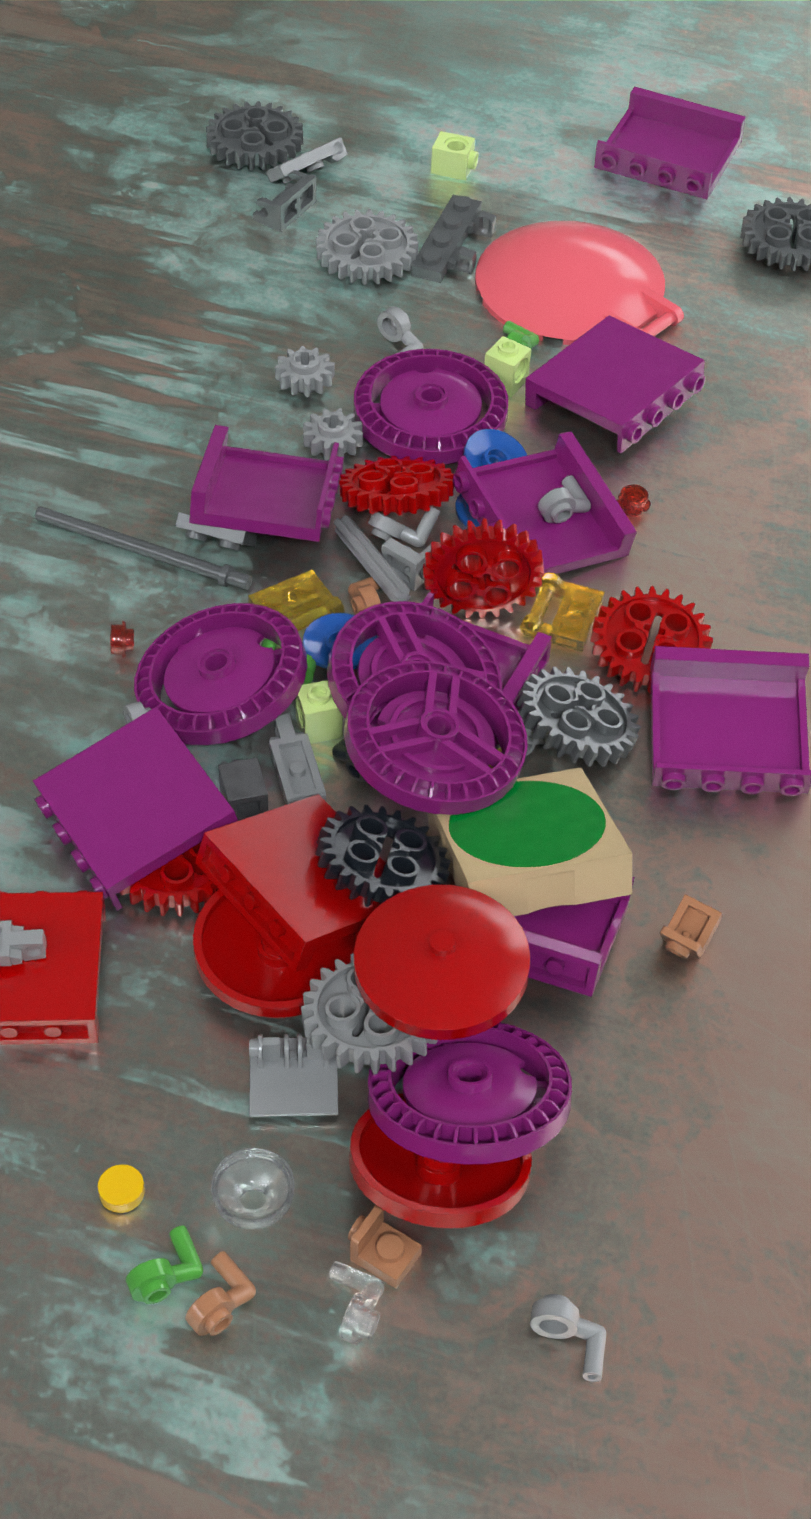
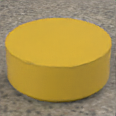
M124 1164L115 1165L105 1170L98 1181V1192L102 1205L115 1213L129 1212L139 1206L145 1194L141 1173L136 1168Z

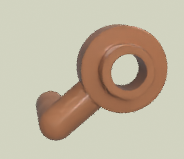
M372 577L352 583L348 587V593L352 597L351 606L355 615L373 605L381 604L376 592L381 587Z
M225 1251L215 1255L211 1260V1265L232 1289L225 1292L223 1288L216 1287L207 1291L191 1305L185 1316L187 1323L199 1336L207 1334L215 1336L224 1331L233 1320V1315L231 1314L233 1310L253 1299L256 1294L254 1284Z

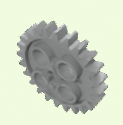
M368 209L366 214H361L359 210H355V215L353 216L343 212V219L334 216L332 217V223L325 222L324 229L318 230V237H316L317 260H321V267H328L329 274L338 272V279L341 280L346 276L350 277V283H354L357 279H362L363 285H366L369 279H373L376 284H380V278H385L391 282L393 274L403 277V270H411V264L418 255L419 242H417V234L413 233L412 226L405 227L406 220L403 219L396 222L395 214L384 217V211H380L377 215H373L371 209Z
M354 953L351 954L350 964L346 965L341 960L336 959L334 972L326 968L320 969L321 980L311 979L310 991L303 994L304 1006H301L305 1037L311 1038V1048L313 1050L322 1048L323 1060L326 1061L336 1055L337 1068L341 1069L350 1061L354 1063L355 1073H359L364 1064L371 1066L373 1074H378L380 1064H386L394 1072L396 1071L397 1060L401 1059L406 1064L412 1065L413 1052L426 1056L427 1043H437V1040L419 1038L395 1029L380 1019L369 1008L356 984Z

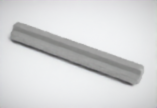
M347 515L341 519L337 518L334 521L336 526L335 532L392 602L409 601L411 597L409 595L410 588L353 519Z

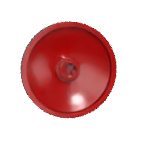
M442 884L420 886L403 891L387 899L365 920L357 935L354 947V975L357 987L365 1003L388 1025L419 1038L455 1040L477 1035L494 1027L504 1020L518 1005L524 995L529 978V944L523 928L517 919L495 899L476 890L461 886Z
M218 889L202 907L195 923L193 933L195 963L206 986L215 996L229 1006L260 1017H294L302 1015L301 1006H304L303 994L310 991V980H321L320 969L326 968L334 972L336 959L341 960L346 965L351 963V954L354 953L359 931L315 948L308 968L294 972Z
M403 1093L398 1094V1096L406 1103ZM369 1108L354 1126L350 1142L349 1165L354 1181L359 1189L375 1205L389 1214L427 1227L465 1228L495 1220L510 1211L521 1200L530 1179L532 1153L512 1160L490 1164H457L430 1159L411 1152L388 1138L377 1126Z

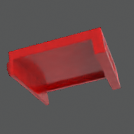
M319 794L204 832L195 861L196 865L294 972L308 968L315 948L360 931L368 916L379 906V902L373 901L369 907H366L364 897L358 896L353 900L349 899L351 890L348 888L336 890L335 887L338 879H325L324 876L327 868L318 867L317 864L320 856L315 855L321 828L325 826L328 817L334 819L336 811ZM380 856L373 873L376 878L381 877L385 861Z
M80 890L77 892L50 893L47 891H36L34 893H6L0 891V921L12 920L14 926L24 927L23 930L43 929L47 942L46 958L29 961L22 960V964L0 966V1045L99 1043L97 1009L103 921H106L103 892Z

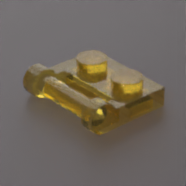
M313 570L248 595V603L266 606L279 611L290 619L298 631L306 629L314 620L324 615L345 613L341 600L330 593Z
M545 573L541 578L542 586L539 587L540 591L529 615L524 617L520 630L525 636L533 639L537 632L552 636L551 644L583 652L592 631L594 618L598 616L600 607L603 604L605 592L562 581L560 576L555 573ZM552 597L563 599L552 625L544 623L543 618Z

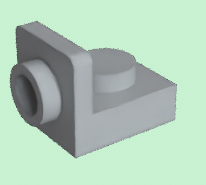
M393 538L388 539L382 545L381 554L407 586L415 591L425 582L423 564L425 563V552H431V544L419 554Z

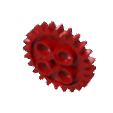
M395 455L391 456V458L378 457L376 462L365 460V465L354 464V469H345V474H341V480H339L340 497H342V502H348V507L357 506V511L359 512L369 509V514L381 511L384 516L389 515L391 512H396L398 516H402L403 513L407 512L417 514L418 509L430 511V506L441 507V502L449 501V496L454 495V473H451V468H445L444 463L435 464L434 459L424 462L423 457H418L415 460L410 459V456H405L403 459H398Z
M483 518L481 525L475 527L473 522L468 520L467 529L462 530L457 525H453L452 536L444 532L440 533L441 543L432 541L431 552H425L423 577L425 578L426 590L434 593V599H439L441 608L451 604L452 614H456L463 609L465 610L466 618H469L473 612H479L480 618H485L486 613L490 611L497 618L500 615V609L503 608L513 613L514 603L525 606V596H536L535 587L542 586L541 576L545 575L542 550H538L537 540H529V532L527 530L517 534L516 524H512L507 529H504L500 519L495 523L494 527L488 525L486 518Z
M654 586L650 587L648 594H643L639 587H635L633 596L622 590L619 600L610 597L608 606L600 607L598 617L594 618L590 642L594 643L592 654L599 656L598 666H609L607 673L609 678L619 674L621 676L620 686H624L631 681L634 683V692H637L644 685L647 686L649 695H651V662L655 646L711 649L713 638L709 636L711 625L703 624L704 613L693 614L696 605L694 602L684 606L682 604V594L678 595L675 599L669 598V589H665L662 595H657ZM656 616H660L662 620L649 662L643 664L641 661Z
M200 842L119 893L121 895L129 894L130 904L132 905L143 900L145 912H149L157 905L160 906L161 916H165L169 908H175L177 915L182 916L184 907L190 906L195 913H199V903L202 901L206 903L218 888L195 863Z

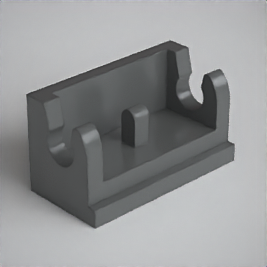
M297 170L291 171L288 176L291 179H296L298 182L295 184L288 183L285 186V190L272 201L263 197L255 201L258 206L264 208L253 213V220L282 232L316 203L315 175H307Z

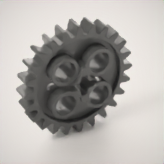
M257 101L255 106H250L248 102L244 103V107L233 104V110L222 108L223 114L215 113L214 119H209V126H206L207 148H210L211 155L217 154L218 161L226 159L227 166L237 163V169H241L244 165H248L249 170H253L255 166H260L262 170H265L268 164L276 167L278 161L284 163L288 161V157L295 158L296 152H301V145H303V124L299 123V117H292V111L283 112V106L273 109L272 103H268L265 107L261 106L260 101Z
M777 197L775 203L764 200L763 206L755 204L754 210L748 209L747 215L743 217L740 238L743 239L742 245L749 247V254L757 253L756 260L768 259V266L779 263V269L781 270L786 265H789L792 271H796L797 266H801L805 271H808L811 264V204L805 205L804 199H800L798 203H795L791 197H788L787 202H782ZM790 219L793 220V231H792V225H791V223H790ZM791 234H792V243L794 244V247H793V248H791V244H790Z
M553 667L550 673L541 669L538 676L532 674L529 681L525 682L517 702V706L520 707L519 714L521 718L526 719L524 722L525 729H534L532 739L545 740L543 748L545 750L551 747L556 748L557 757L559 758L565 753L569 754L572 763L576 764L579 758H583L589 767H591L594 760L602 767H605L608 760L617 764L620 757L627 758L639 737L637 734L641 726L636 724L639 716L630 713L633 705L622 703L625 696L623 693L613 694L611 692L612 684L602 686L599 684L600 677L595 676L590 680L583 670L579 676L574 675L570 667L566 668L564 674L556 667Z

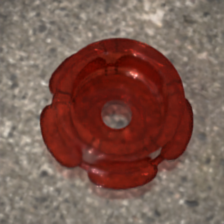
M627 485L622 488L618 495L617 502L627 516H639L642 512H647L651 506V502L648 500V491L640 485Z
M122 621V625L111 624L110 654L122 655V658H125L126 651L134 650V629L126 628V622Z

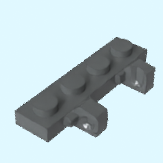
M453 194L416 256V260L413 261L411 276L441 283L448 270H457L471 274L476 265V251L462 245L468 234L472 233L491 238L496 229V215L481 211L482 201Z

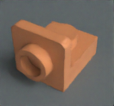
M377 1205L374 1206L367 1217L359 1216L348 1234V1240H350V1261L397 1289L422 1254L421 1244L384 1222V1210Z

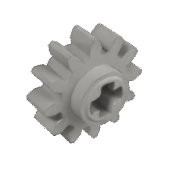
M301 346L295 352L288 349L287 357L278 356V365L275 366V379L280 381V389L291 387V395L293 396L298 392L304 393L306 397H309L314 391L322 394L323 386L331 387L332 378L335 377V364L330 362V355L323 354L319 356L318 348L307 350L304 346Z
M325 408L323 409V415L320 417L312 413L310 414V422L303 423L304 447H311L312 456L322 453L324 460L328 461L333 444L337 442L339 443L338 456L344 457L346 452L355 456L356 447L363 446L362 422H355L354 413L347 416L343 415L340 408L336 412H330Z

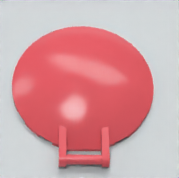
M566 220L525 225L511 230L494 240L481 254L477 263L475 273L476 291H479L482 296V304L487 311L503 325L507 321H511L537 334L540 341H543L545 336L563 339L562 345H570L609 315L641 330L643 328L642 331L654 337L667 327L676 326L684 319L682 309L664 298L665 278L656 258L636 240L601 225Z

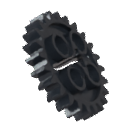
M364 805L361 813L353 806H349L347 814L338 810L334 819L328 817L325 826L321 828L315 855L320 856L317 864L318 867L327 868L324 876L325 879H338L335 889L343 890L348 888L351 890L349 895L351 900L358 896L364 897L366 907H369L373 901L379 902L380 905L396 894L412 888L427 885H445L450 873L448 868L451 860L445 858L448 851L447 848L438 847L440 837L427 836L430 827H416L414 825L416 822L415 817L407 820L401 819V811L396 810L393 815H389L384 806H380L378 812H373L368 805ZM389 837L393 842L381 877L376 878L373 873L385 838Z

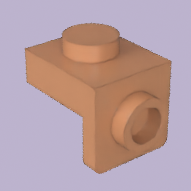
M685 894L668 926L663 925L660 931L663 941L667 942L665 949L683 959H687L689 954L701 959L723 918L722 912Z

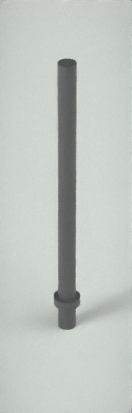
M39 506L35 513L36 520L218 580V584L228 587L230 584L248 590L252 583V576L234 571V567L228 564L219 566Z

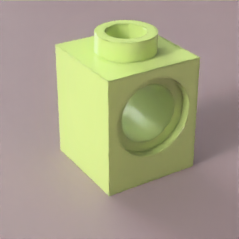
M440 131L432 147L431 174L466 181L470 170H475L478 163L479 152L475 151V138Z
M502 336L485 353L484 365L488 366L498 375L509 397H512L526 383V377L529 376L531 348Z
M328 680L302 685L295 698L296 719L300 731L308 734L311 744L342 738L343 716L333 701L328 687Z

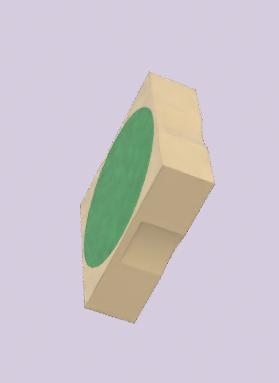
M581 767L518 778L512 789L503 798L489 807L474 812L457 815L428 813L429 835L439 836L438 847L447 848L448 851L445 858L451 860L448 870L453 876L455 886L473 889L495 899L509 910L513 916L529 914L548 907L578 905L632 895V851Z

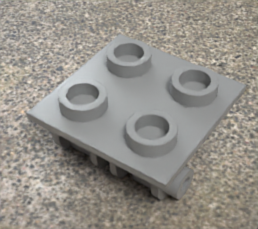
M284 1034V1038H263V1035H258V1039H249V1117L338 1115L337 1056L335 1055L326 1061L323 1060L322 1048L313 1050L311 1048V1038H302V1034H297L298 1038H289V1034Z

